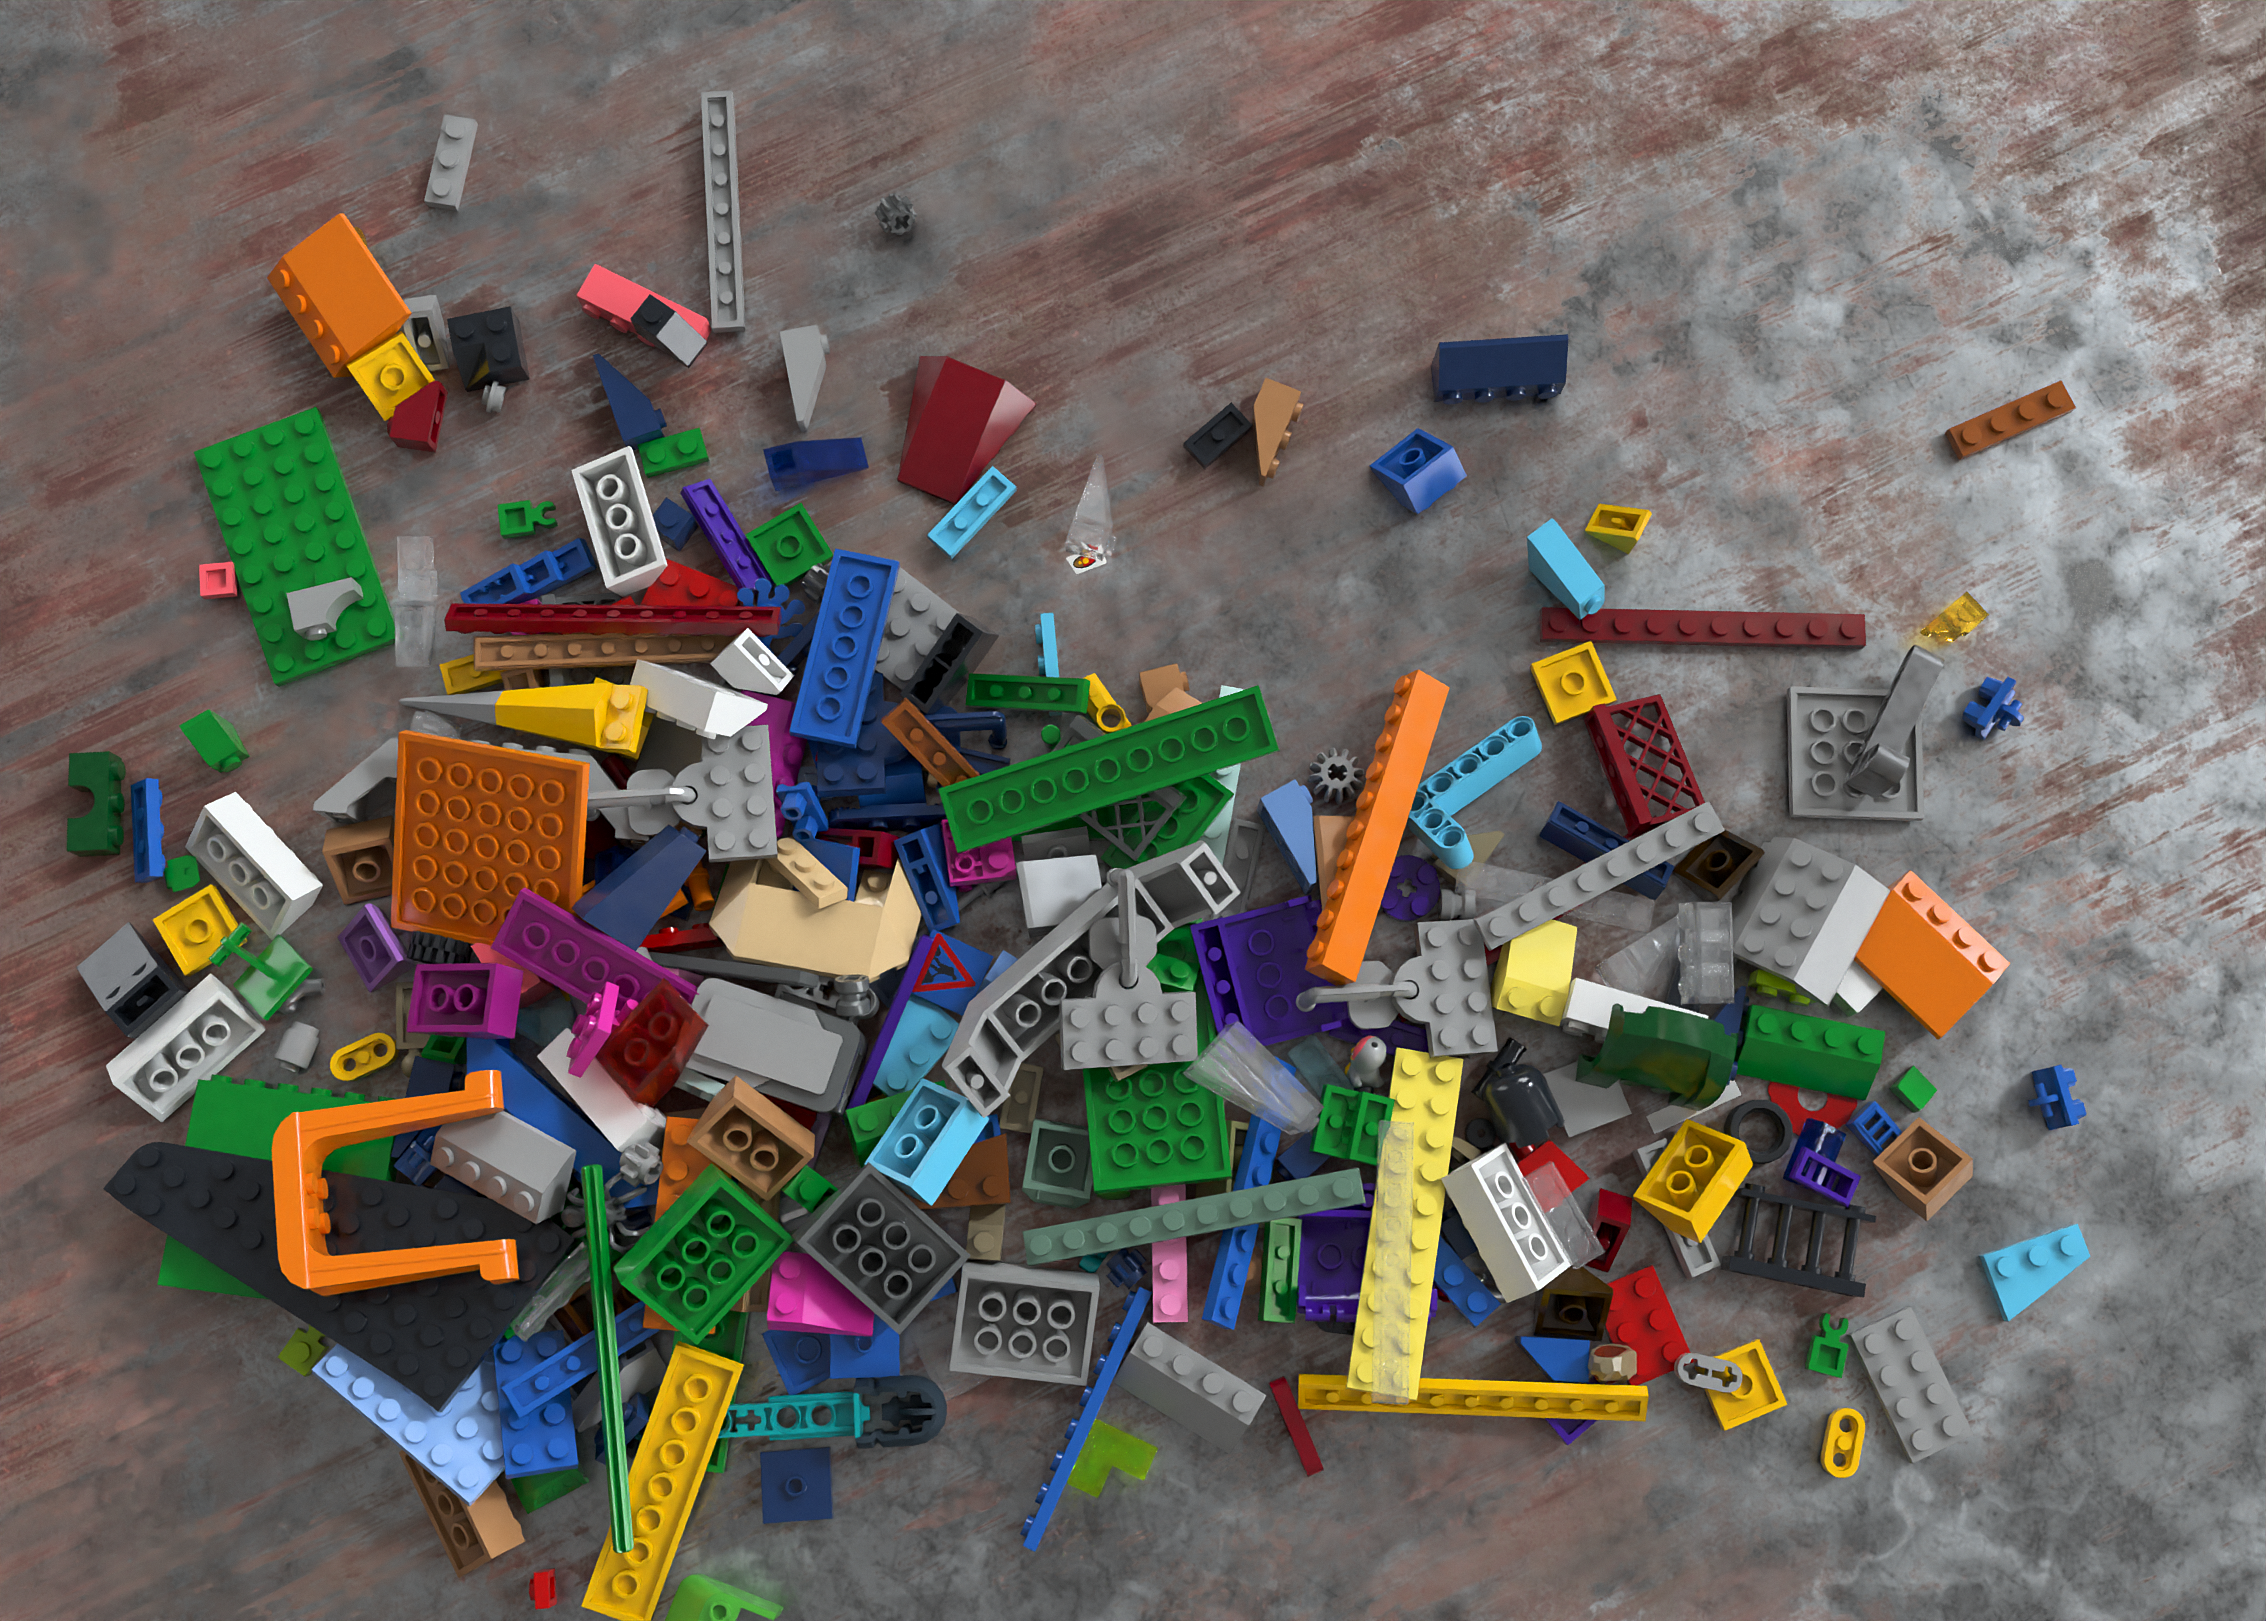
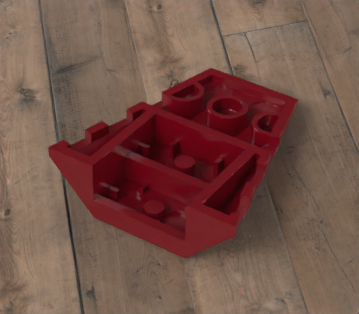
M920 356L897 481L956 505L980 477L987 464L1000 452V448L1007 439L1017 431L1027 414L1033 411L1036 403L1008 381L948 356Z

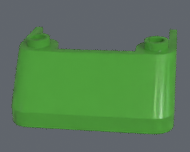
M696 1573L689 1575L679 1584L665 1621H736L741 1608L774 1621L782 1613L784 1607L706 1575Z

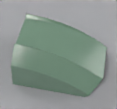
M1035 1118L1022 1191L1036 1203L1072 1209L1088 1203L1093 1183L1088 1126Z

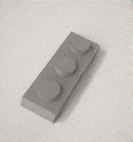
M444 114L424 199L427 206L453 211L459 210L478 127L475 119Z

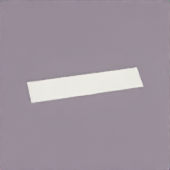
M1735 1080L1730 1081V1084L1725 1087L1719 1099L1701 1111L1670 1105L1646 1117L1654 1134L1732 1100L1740 1096L1741 1093Z

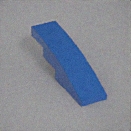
M577 538L554 552L546 550L521 565L512 563L460 592L463 602L467 604H520L568 584L596 569L597 566L586 540Z

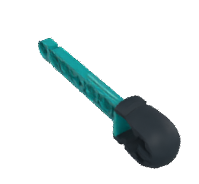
M922 1376L880 1377L876 1382L872 1378H856L853 1392L768 1396V1402L730 1404L725 1416L727 1420L726 1426L720 1431L718 1438L769 1435L770 1441L855 1436L859 1449L874 1448L877 1443L883 1448L915 1446L927 1443L938 1435L945 1425L947 1404L944 1393L936 1383ZM882 1392H897V1395L901 1398L906 1397L909 1392H920L921 1395H911L910 1401L899 1402L898 1396H893L889 1403L881 1404L882 1420L890 1421L894 1427L899 1426L900 1420H910L911 1425L904 1424L897 1431H885L883 1428H879L873 1432H864V1421L871 1419L870 1405L865 1406L863 1404V1393H869L870 1396H879ZM820 1405L827 1407L831 1412V1420L823 1426L817 1425L812 1420L813 1409ZM785 1407L791 1408L796 1413L795 1424L788 1428L781 1426L777 1420L779 1410ZM649 1408V1416L653 1408ZM731 1410H737L736 1417H745L749 1415V1410H754L755 1416L761 1417V1422L755 1424L754 1429H750L749 1423L736 1424L738 1431H732L734 1417ZM922 1425V1428L912 1429V1426ZM639 1431L634 1437L641 1441L643 1433Z

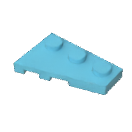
M911 993L875 1077L873 1086L887 1097L915 1089L920 1080L929 1073L949 1050L959 1023L935 1003Z
M2072 1224L1980 1255L1979 1257L2004 1321L2009 1322L2091 1256L2078 1224Z

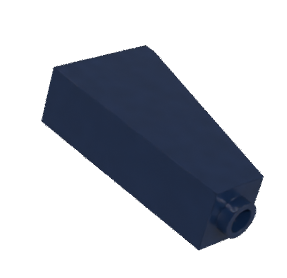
M667 825L579 899L571 909L589 924L636 951L705 854L706 850L697 843L700 837L684 826L679 831L671 825Z

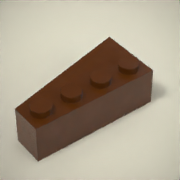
M1006 1133L974 1143L932 1206L908 1195L901 1189L899 1190L921 1210L1011 1203Z

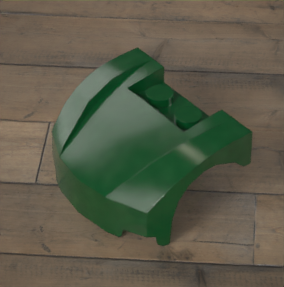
M1616 1003L1612 1006L1607 1035L1596 1058L1583 1054L1579 1055L1575 1081L1605 1089L1612 1086L1619 1079L1621 1084L1628 1086L1643 1084L1650 1086L1653 1092L1670 1093L1668 1104L1701 1111L1717 1101L1725 1090L1736 1055L1738 1033H1731V1036L1726 1035L1723 1024L1690 1013L1648 1006L1643 1013L1626 1012L1622 1005Z

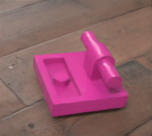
M942 820L941 825L950 887L958 886L959 892H968L972 890L971 884L1016 879L1017 873L1011 837L963 853H957L948 820Z
M606 982L599 993L593 992L585 1015L579 1014L571 1030V1033L575 1034V1038L572 1040L566 1057L571 1058L568 1069L569 1074L581 1078L598 1051L608 1054L615 1043L621 1041L632 1026V1018L640 1006L637 1001L629 999L621 1011L615 1010L619 986Z

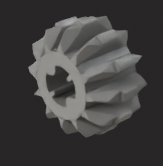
M1334 747L1330 748L1329 758L1320 752L1317 755L1319 763L1311 762L1309 769L1315 774L1309 775L1308 782L1319 783L1313 789V793L1317 795L1322 791L1326 792L1323 797L1324 802H1328L1331 795H1335L1337 804L1343 802V794L1347 798L1353 799L1355 792L1352 788L1361 789L1363 785L1357 778L1363 776L1364 769L1353 768L1358 764L1359 758L1353 757L1348 761L1346 759L1349 753L1347 749L1342 751L1341 756H1337L1336 749ZM1332 771L1334 773L1340 771L1343 774L1340 780L1337 778L1331 780L1329 776Z

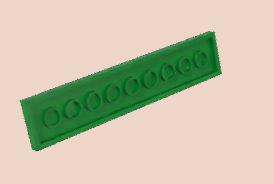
M1257 685L954 783L938 790L957 853H963L1280 750L1260 687Z

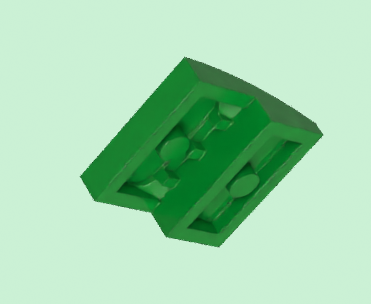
M1323 1084L1309 1151L1379 1166L1383 1140L1388 1136L1395 1099Z

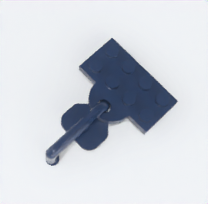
M874 673L856 749L817 741V792L819 798L886 794L885 765L899 762L908 755L916 759L881 723V719L898 705L896 702L884 700L883 673ZM943 706L933 714H926L919 710L959 753H961L960 732L992 730V734L988 739L990 746L1001 750L1007 745L1006 719L1001 712L958 713L949 706Z

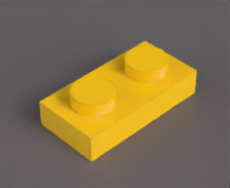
M474 654L439 664L447 695L465 694L502 683L501 672L508 671H475Z

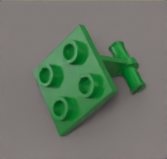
M240 922L228 937L224 936L220 940L222 944L208 959L213 964L221 967L223 962L233 952L251 964L233 986L257 1013L268 1021L295 989L304 982L313 968L279 934L258 957L254 956L239 946L252 932L246 924Z

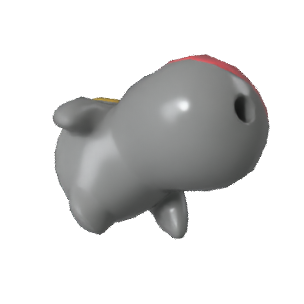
M1366 1036L1351 1049L1350 1062L1345 1067L1344 1074L1354 1087L1379 1088L1384 1084L1379 1071L1382 1063L1386 1062V1046L1384 1042L1376 1036Z

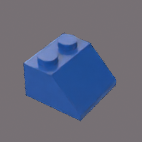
M1419 428L1369 465L1372 472L1396 500L1416 514L1428 509L1434 501L1447 491L1455 488L1457 483L1467 476L1454 447Z

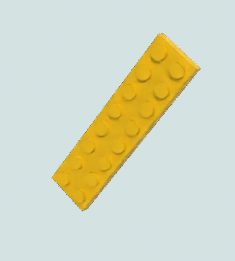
M680 1341L677 1342L628 1475L634 1547L626 1553H615L613 1551L610 1525L581 1607L621 1621L652 1620L744 1364Z

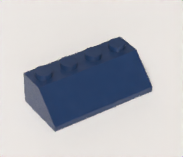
M1568 334L1439 342L1431 364L1434 402L1443 401L1444 404L1454 405L1461 403L1462 400L1475 399L1476 402L1485 403L1494 400V398L1507 397V400L1516 401L1524 399L1526 396L1538 395L1539 398L1548 399L1561 394L1566 384Z

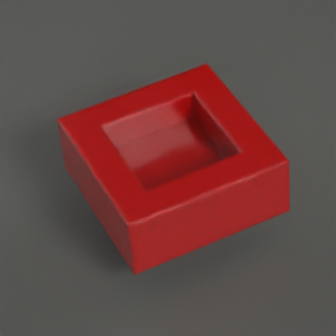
M555 1568L541 1569L534 1573V1579H530L529 1597L531 1601H535V1610L551 1608L557 1604Z

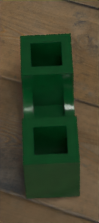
M110 751L69 753L68 786L80 792H92L95 799L92 810L86 816L67 818V852L79 857L120 855V845L124 842V830L120 826L121 813L125 809V799L121 793V780L125 779L126 769L122 758Z

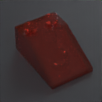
M663 978L609 1035L595 1058L633 1101L652 1108L677 1082L709 1025L666 978Z

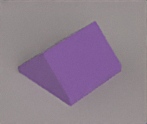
M371 903L364 905L337 937L370 993L416 966L412 959L406 958L408 951L396 930L391 927V922L384 910Z

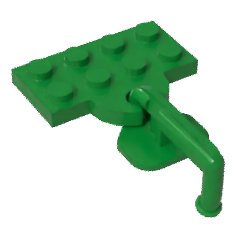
M1047 725L1041 731L1042 740L1052 751L1062 739L1060 737V730L1055 725ZM1209 774L1172 785L1187 798L1179 808H1176L1137 861L1133 860L1113 843H1111L1100 859L1112 869H1127L1196 843L1233 798L1234 793ZM1148 794L1142 795V798L1150 797ZM1157 801L1143 802L1145 822L1158 820L1166 810ZM1138 803L1120 805L1122 825L1140 823ZM1109 806L1108 812L1112 824L1116 826L1115 806ZM1146 825V832L1148 833L1154 825ZM1141 826L1123 828L1124 843L1133 850L1142 841Z

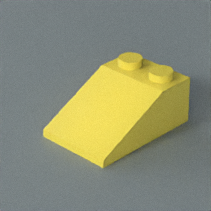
M1551 919L1504 943L1490 987L1492 1007L1559 1027L1569 995L1577 927Z

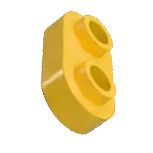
M374 1033L337 1050L330 1061L332 1074L340 1080L353 1082L391 1065L399 1054V1050H396V1040L384 1033ZM381 1045H385L387 1052L384 1056L379 1057L377 1050ZM354 1059L356 1066L352 1071H348L346 1064L349 1060Z
M1838 1408L1828 1417L1821 1452V1464L1823 1469L1831 1476L1847 1478L1853 1475L1858 1468L1865 1433V1421L1856 1410ZM1842 1419H1846L1849 1422V1428L1845 1432L1839 1427ZM1836 1453H1840L1843 1458L1839 1466L1833 1463V1457Z

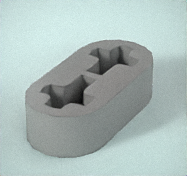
M1684 1353L1676 1359L1674 1364L1676 1377L1681 1382L1720 1392H1733L1742 1383V1372L1731 1361L1696 1353ZM1691 1359H1694L1696 1367L1705 1368L1704 1375L1695 1373L1689 1379L1688 1372L1683 1370V1365L1690 1364ZM1726 1366L1728 1367V1373L1733 1375L1732 1382L1726 1381L1724 1387L1722 1386L1721 1379L1711 1377L1712 1370L1723 1372Z

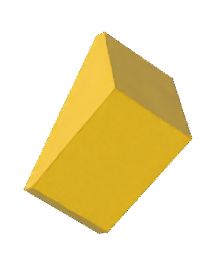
M1599 503L1585 531L1587 534L1629 554L1638 542L1652 513L1645 509Z

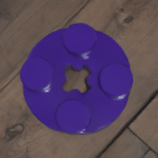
M1400 855L1395 857L1380 908L1389 918L1400 922H1412L1429 913L1436 905L1440 895V882L1436 869L1417 856ZM1405 880L1411 881V886L1415 887V892H1410L1408 897L1402 896V890L1397 889L1398 883L1403 884Z

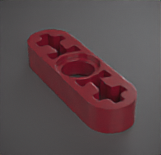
M1285 1376L1268 1382L1307 1476L1310 1477L1324 1471Z

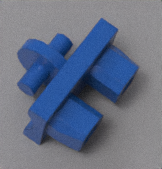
M2007 676L2005 681L2002 682L1986 677L1979 689L1978 695L1991 702L1985 708L1971 701L1964 710L1962 720L1976 728V737L1985 740L1998 719L2000 721L1996 727L2002 731H2005L2008 725L2016 727L2021 725L2024 717L2018 710L2022 703L2014 699L2010 706L2008 705L2015 695L2013 687L2016 684V680Z
M800 782L797 786L778 785L776 793L782 803L780 810L784 818L791 821L794 827L792 834L796 841H813L817 832L828 831L829 821L819 803L821 797L819 798L817 786L810 785L809 782Z
M2061 1064L2032 1071L2037 1098L2028 1100L2029 1107L2040 1105L2048 1129L2053 1130L2079 1124L2078 1120L2086 1116L2087 1113L2084 1103L2080 1099L2072 1100L2069 1087L2075 1086L2077 1082L2074 1070L2072 1068H2063Z
M442 1125L424 1129L393 1165L417 1186L424 1185L438 1169L432 1166L430 1161L435 1136Z

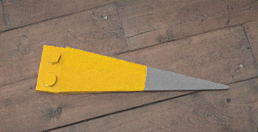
M607 682L404 698L398 701L408 707L502 726L604 752L636 754L648 689L640 685H614Z

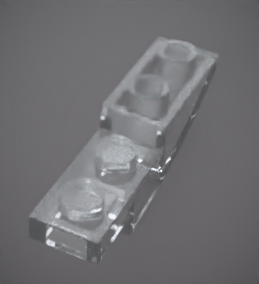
M397 536L398 601H395L396 667L431 666L437 612V570H434L433 537Z

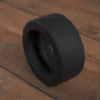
M1750 1100L1736 1106L1727 1116L1724 1134L1741 1140L1739 1137L1741 1120L1752 1112L1764 1113L1774 1120L1778 1136L1775 1144L1764 1152H1755L1748 1149L1753 1164H1766L1781 1158L1789 1149L1793 1139L1792 1123L1787 1113L1778 1104L1768 1100Z

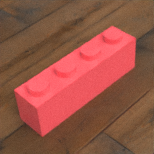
M594 264L576 295L583 307L582 311L594 319L602 317L610 321L611 326L623 333H627L629 330L637 334V337L642 342L652 347L655 345L636 332L630 319L649 294L676 311L705 340H707L712 331L707 318L597 264Z

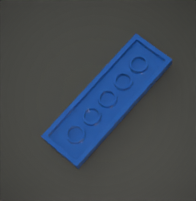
M835 548L789 731L790 736L856 749L900 568L899 561Z

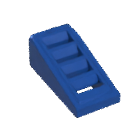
M1875 1100L1864 1105L1845 1124L1876 1158L1884 1151L1881 1145L1890 1136L1896 1139L1903 1133ZM1873 1117L1876 1122L1867 1130L1864 1125ZM1883 1127L1886 1131L1875 1140L1872 1136Z

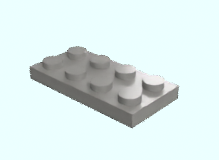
M1911 1306L1900 1309L1847 1334L1909 1463H1915L1974 1435Z

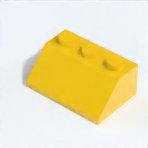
M1686 1119L1634 1193V1200L1671 1231L1701 1243L1753 1166L1746 1144L1741 1140Z

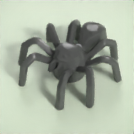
M619 1172L604 1185L607 1229L609 1230V1246L618 1252L625 1253L635 1244L623 1247L615 1243L614 1227L616 1226L620 1233L626 1237H639L645 1234L651 1227L647 1226L637 1231L626 1230L620 1222L626 1219V1209L623 1203L641 1195L647 1189L645 1186H640L619 1198L610 1196V1188L625 1175ZM578 1187L567 1194V1199L574 1205H568L561 1214L564 1224L572 1228L585 1223L584 1200L575 1197L580 1192ZM586 1227L576 1229L572 1233V1238H580L586 1235Z

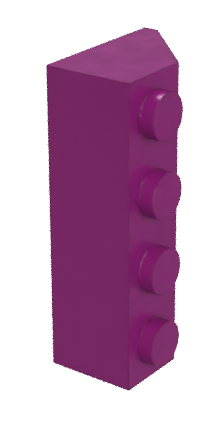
M741 690V694L768 704L766 711L746 726L768 725L776 838H781L786 818H784L780 810L782 803L776 790L780 784L795 786L807 739L790 736L789 731L796 707L795 703L748 690Z

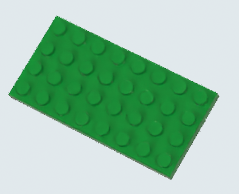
M317 407L194 451L276 686L286 685L402 641L323 417ZM350 577L361 586L364 599L355 601L342 611L336 622L337 631L327 633L325 638L319 640L304 639L294 631L286 593Z
M1202 918L1174 928L1157 943L1156 953L1199 964L1190 925L1203 922ZM1201 968L1193 991L1196 992L1198 1061L1147 1064V1067L1116 1083L1107 1067L1083 1068L1095 1194L1232 1179L1214 1018Z

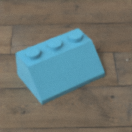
M922 1078L864 1164L866 1165L869 1162L893 1185L908 1195L932 1206L989 1118L987 1116L983 1118L966 1097Z

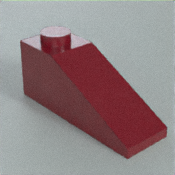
M828 828V831L817 832L815 839L860 848L859 868L894 870L897 859H900L894 840L901 837L882 831Z

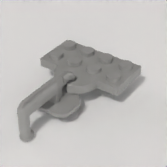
M768 725L744 726L731 737L717 734L715 739L701 736L703 762L687 766L678 773L676 778L664 769L640 770L633 773L628 779L627 790L588 792L586 820H596L600 815L601 811L599 809L628 807L630 827L636 834L641 836H656L667 825L675 828L680 821L695 829L707 830L710 863L778 858Z
M1113 868L1107 873L1106 879L1110 886L1118 888L1119 917L1098 919L1091 925L1089 930L1090 958L1104 971L1101 972L1094 984L1093 997L1059 999L1061 1068L1067 1070L1198 1061L1196 992L1162 993L1159 980L1146 967L1157 952L1156 928L1150 919L1136 916L1135 877L1133 872L1126 869Z
M1476 919L1417 922L1413 925L1417 957L1405 961L1394 973L1380 961H1365L1361 963L1356 982L1346 985L1313 987L1306 992L1300 993L1296 998L1297 1007L1304 1012L1311 1011L1316 1003L1347 1001L1350 1021L1360 1029L1385 1028L1392 1023L1399 1013L1402 1017L1413 1023L1425 1024L1430 1058L1498 1052L1484 941L1474 923Z

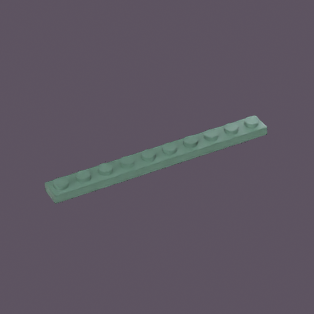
M1359 1168L1022 1232L1028 1266H1034L1360 1205L1366 1202Z

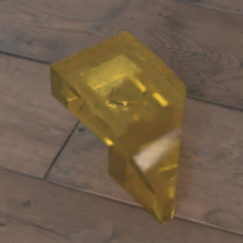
M1966 591L1921 630L1920 633L1927 637L1931 634L1945 636L1946 641L1953 642L1960 636L1965 637L1989 614Z

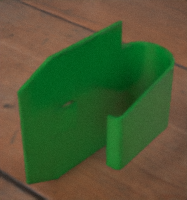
M185 855L167 861L168 867L163 872L166 888L172 889L173 893L194 887L200 881L195 856Z

